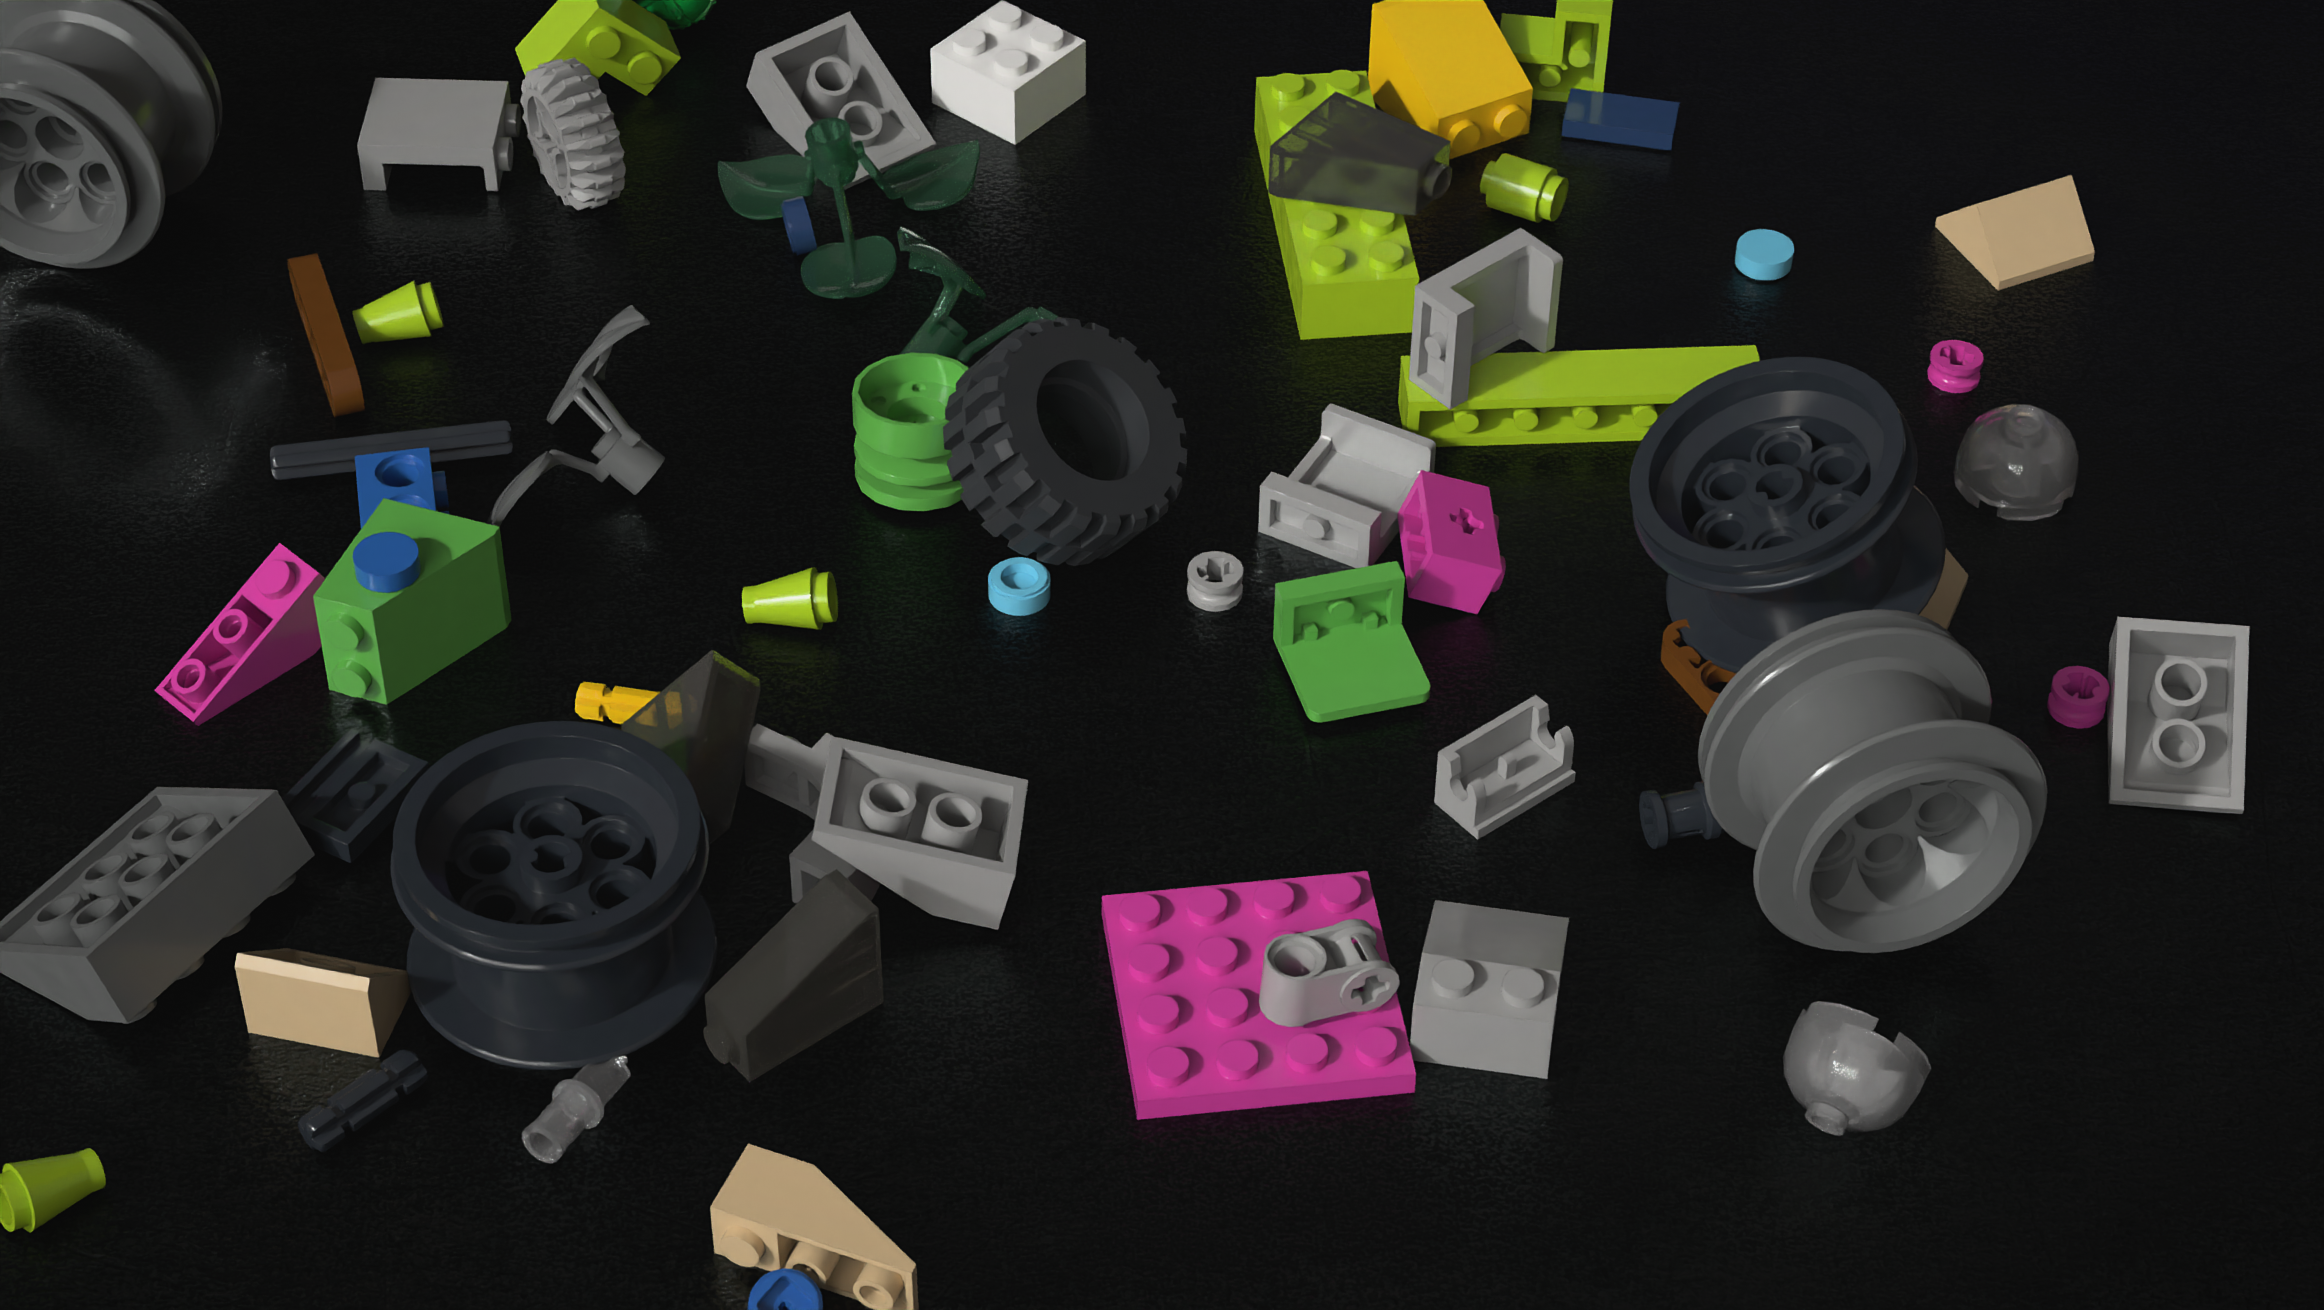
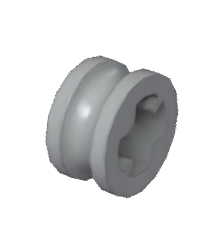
M1210 551L1201 553L1191 560L1187 570L1189 580L1187 595L1190 602L1200 609L1214 612L1228 610L1239 603L1243 593V566L1235 556L1226 552ZM1211 580H1218V581H1221V582H1217V583H1216V582H1209V581H1211Z

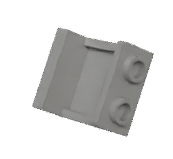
M375 78L357 144L364 190H387L393 164L480 166L484 169L487 191H499L503 171H511L513 166V141L511 137H519L521 130L520 105L511 104L509 82Z
M1519 228L1415 285L1409 380L1448 409H1452L1468 400L1470 366L1518 339L1526 341L1542 353L1554 348L1563 264L1562 256L1524 229Z
M1329 404L1322 412L1319 440L1290 476L1285 477L1271 472L1260 485L1258 532L1354 568L1374 565L1399 532L1397 513L1420 471L1424 470L1434 473L1436 443L1429 438L1343 407Z

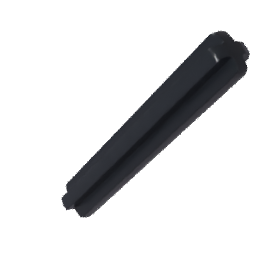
M497 420L280 444L271 447L270 464L274 479L286 481L356 473L355 456L408 449L429 447L431 464L508 456L513 451L512 432L508 421Z

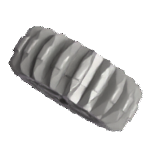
M576 58L553 60L540 64L538 68L526 72L521 86L523 94L520 102L524 108L522 118L527 126V138L531 142L533 156L536 157L540 166V174H544L547 183L553 188L556 195L561 196L564 205H572L577 210L589 207L594 209L608 204L610 200L618 198L625 184L626 167L622 159L625 152L620 144V132L614 122V113L610 111L607 104V95L601 92L598 79L591 75L590 69Z

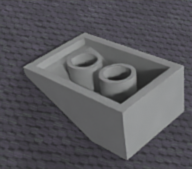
M850 12L756 53L746 87L774 130L840 192L934 149L936 142Z
M2117 617L2109 643L2108 684L2110 686L2107 701L2109 804L2233 814L2243 813L2250 626Z
M832 736L811 840L933 916L998 930L1016 874L1028 780Z
M1435 900L1422 951L1413 1003L1410 1039L1412 1059L1414 1061L1547 1079L1569 918Z

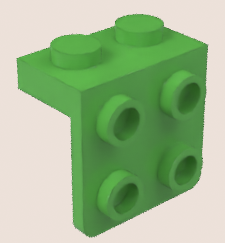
M1397 561L1275 584L1273 640L1306 715L1310 720L1322 723L1420 704L1429 699L1430 682L1402 626L1405 576Z

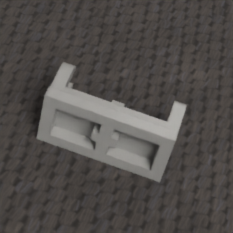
M1537 695L1529 698L1438 752L1434 803L1476 839H1480L1575 782L1576 772L1571 769L1574 749L1571 729L1569 726H1565L1558 730L1554 740L1547 728V723L1550 720L1548 704Z

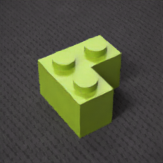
M557 0L515 48L525 76L526 72L538 68L540 64L557 59L576 58L590 69L591 75L599 79L607 72L645 96L650 93L681 58L666 21L632 0Z
M1557 0L1555 18L1502 13L1500 31L1533 87L1532 99L1568 102L1571 88L1603 92L1613 0Z

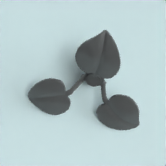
M633 305L626 307L601 330L592 345L574 367L565 387L555 400L546 419L553 425L574 400L605 432L591 450L599 458L597 464L555 449L549 452L546 451L529 464L504 489L495 502L486 524L500 527L508 512L528 487L538 477L556 465L563 464L589 473L601 483L610 475L634 495L647 484L662 465L665 457L643 440L642 436L628 425L596 383L605 380L606 365L613 348L612 345L634 330L650 325L649 320ZM586 389L593 396V398L596 400V402L599 404V406L602 408V410L605 412V414L608 416L611 422L587 398Z

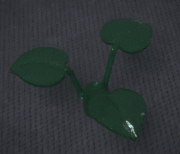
M825 118L807 128L805 139L808 150L804 152L805 157L798 155H776L745 162L719 161L718 175L724 197L729 205L738 214L754 220L783 217L781 211L783 200L798 196H810L814 191L817 178L823 181L826 186L832 187L844 243H829L818 247L816 251H812L803 260L801 276L804 285L813 294L831 299H842L845 296L855 298L869 295L882 288L892 278L897 265L895 249L885 237L870 236L855 241L844 186L855 179L859 162L889 199L895 200L903 197L905 205L910 209L919 211L935 210L957 203L970 192L976 178L980 146L978 140L919 154L890 167L883 175L865 153L863 142L860 140L853 141L851 129L847 121L840 118Z
M901 226L897 231L900 251H910L909 269L940 276L944 285V289L930 317L927 318L900 354H938L951 359L957 358L966 365L976 352L1021 324L1042 318L1053 321L1060 317L1041 306L1037 310L1033 307H1028L966 346L962 341L968 332L948 315L963 288L983 301L987 297L986 293L948 254L932 246L922 236L904 226Z

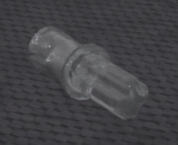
M614 1056L609 1061L597 1065L587 1064L582 1067L573 1079H565L558 1083L552 1092L553 1101L522 1132L523 1143L530 1154L545 1163H554L562 1157L565 1149L585 1128L590 1129L599 1124L604 1116V1106L630 1077V1071L625 1065L628 1061L626 1056Z

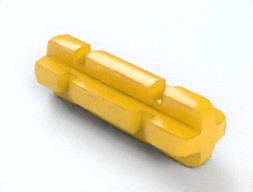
M593 682L581 683L575 699V712L583 719L604 721L606 717H609L613 723L663 730L665 725H668V728H672V732L686 734L698 732L703 714L702 703L695 697L675 694L672 699H669V696H665V693L621 686H615L613 691H611L610 688H606V684Z

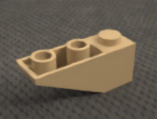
M751 1144L747 1145L710 1206L714 1252L716 1254L725 1256L730 1261L744 1267L756 1266L768 1271L777 1269L798 1270L809 1276L818 1288L859 1300L865 1306L874 1310H919L917 1265L815 1165Z

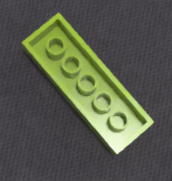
M1336 70L1331 73L1302 75L1282 73L1276 76L1256 77L1254 131L1300 339L1412 333L1415 285L1419 284V275L1366 71Z

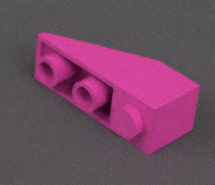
M279 543L155 691L199 726L310 658L322 646L313 596L325 578Z

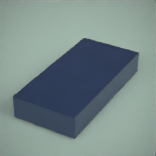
M1571 88L1563 119L1562 136L1669 151L1672 149L1680 103Z

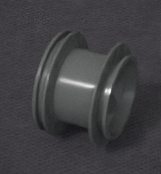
M0 0L1 247L28 259L73 269H99L125 262L141 252L155 236L164 215L165 198L185 190L204 171L218 140L222 125L223 106L218 81L210 62L193 36L172 14L155 1Z
M1862 610L1832 616L1804 626L1774 642L1743 666L1719 694L1704 722L1699 741L1698 762L1704 782L1706 799L1711 812L1719 825L1731 837L1743 845L1757 850L1753 867V884L1760 907L1768 920L1780 932L1802 944L1832 951L1882 953L1908 949L1938 939L1978 916L2005 891L2019 872L2041 830L2047 808L2048 794L2042 766L2023 741L2015 735L1989 724L1992 698L1990 686L1982 667L1976 658L1960 645L1948 630L1926 617L1898 610Z

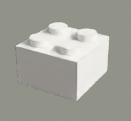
M1003 0L930 49L932 103L1014 145L1086 95V41Z

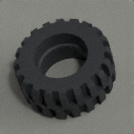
M1057 317L1053 321L1042 318L1029 322L1023 328L1013 331L965 371L956 382V391L949 396L945 409V419L949 420V422L943 426L944 449L951 450L952 457L947 460L952 481H960L964 490L960 496L969 511L974 508L985 520L981 525L993 537H997L1000 534L1009 540L1007 547L1022 555L1028 556L1032 552L1037 553L1038 561L1054 565H1060L1065 561L1066 564L1078 566L1090 564L1096 558L1104 559L1168 512V505L1177 499L1182 488L1181 475L1186 472L1187 449L1181 447V443L1186 440L1183 418H1176L1173 409L1177 406V400L1170 387L1164 389L1156 377L1160 374V371L1151 360L1142 361L1134 353L1137 347L1124 337H1119L1116 340L1110 337V329L1090 322L1081 327L1080 320L1074 318ZM1037 405L1058 414L1076 430L1090 454L1094 478L1077 472L1054 452L1041 429Z

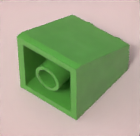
M383 498L313 596L329 690L387 705L506 629L512 619L500 527ZM381 532H397L412 538L418 546L421 571L418 578L408 587L395 592L381 593L364 588L356 579L353 551L366 537Z

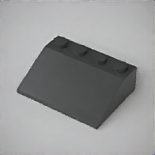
M156 787L0 921V973L87 1020L123 1024L135 1022L145 1017L157 1005L156 998L175 980L183 979L199 969L205 960L203 955L222 938L229 937L243 929L251 920L250 913L266 898L276 895L291 886L297 877L295 872L315 854L277 790Z

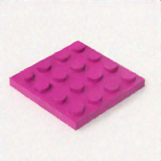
M1368 871L1102 896V919L1137 1120L1415 1092L1416 1071L1397 991L1387 1002L1375 1009L1337 1015L1312 1021L1298 1027L1277 1025L1266 1018L1261 1012L1259 1005L1266 946L1274 938L1284 934H1298L1333 926L1348 919H1361L1367 921L1372 926L1377 938L1375 948L1382 961L1389 962ZM1355 939L1351 940L1353 944L1358 943ZM1362 987L1357 988L1361 992L1364 991Z

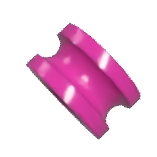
M1961 340L1941 341L1933 346L1930 353L1931 364L1927 374L1928 379L1934 386L1950 393H1964L1977 387L1981 378L1980 370L1984 362L1983 353L1978 347Z
M2083 666L2065 667L2053 676L2047 704L2048 711L2057 722L2067 727L2078 729L2090 728L2097 725L2104 718L2110 686L2107 679L2101 673Z

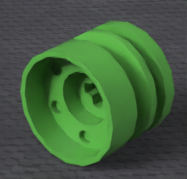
M906 353L881 359L867 366L855 378L852 392L853 426L857 432L854 443V453L856 456L855 478L864 494L879 504L908 511H929L945 508L962 500L960 496L964 492L959 480L952 481L947 466V460L952 457L951 450L944 449L943 426L949 422V420L945 419V409L949 396L956 391V382L969 369L958 360L938 354Z

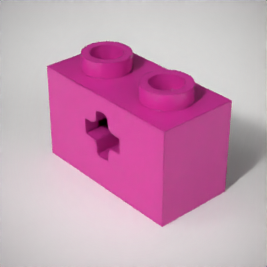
M1421 470L1397 513L1408 597L1478 614L1489 593L1496 592L1500 588L1506 568L1505 558L1500 556L1497 540L1499 518L1496 514H1493L1489 487Z

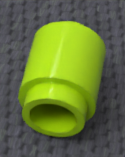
M1504 153L1497 162L1490 161L1487 164L1482 175L1480 191L1486 194V204L1488 207L1540 223L1543 219L1555 221L1558 218L1566 201L1569 184L1567 178L1558 176L1555 168Z

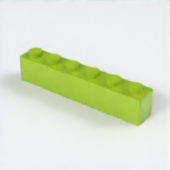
M1756 345L1549 351L1545 353H1493L1470 366L1468 400L1452 409H1448L1409 380L1410 356H1401L1398 404L1402 429L1433 440L1436 443V447L1642 441L1659 416L1685 393L1720 373L1760 360Z

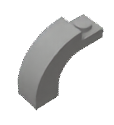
M757 724L742 739L746 786L807 814L815 821L832 735L826 733L810 748L801 744L793 737L783 736ZM812 830L789 855L792 902L848 928L871 902L881 883L811 840Z

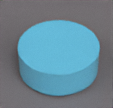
M1768 229L1752 230L1746 232L1738 239L1735 264L1743 274L1750 278L1761 281L1776 280L1790 272L1793 262L1794 245L1787 236L1777 231Z
M1015 557L1001 561L991 569L988 575L989 600L997 610L1008 615L1025 616L1042 610L1050 600V573L1043 564L1029 558Z

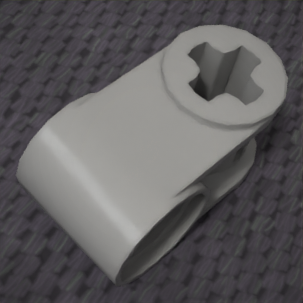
M1348 919L1333 926L1298 934H1284L1274 938L1266 946L1264 953L1259 1005L1261 1012L1266 1018L1277 1025L1286 1027L1303 1026L1312 1021L1350 1012L1369 1011L1381 1006L1397 991L1399 976L1389 962L1382 961L1376 950L1377 938L1372 926L1367 921L1361 919ZM1355 939L1358 943L1353 944L1351 940ZM1362 987L1364 991L1361 992L1357 988Z

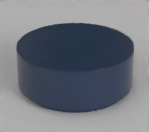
M803 196L783 200L781 211L793 253L800 256L817 251L811 220Z

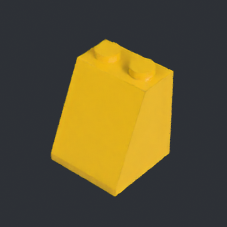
M1384 0L1372 4L1368 81L1373 100L1435 164L1529 133L1533 87L1483 0Z

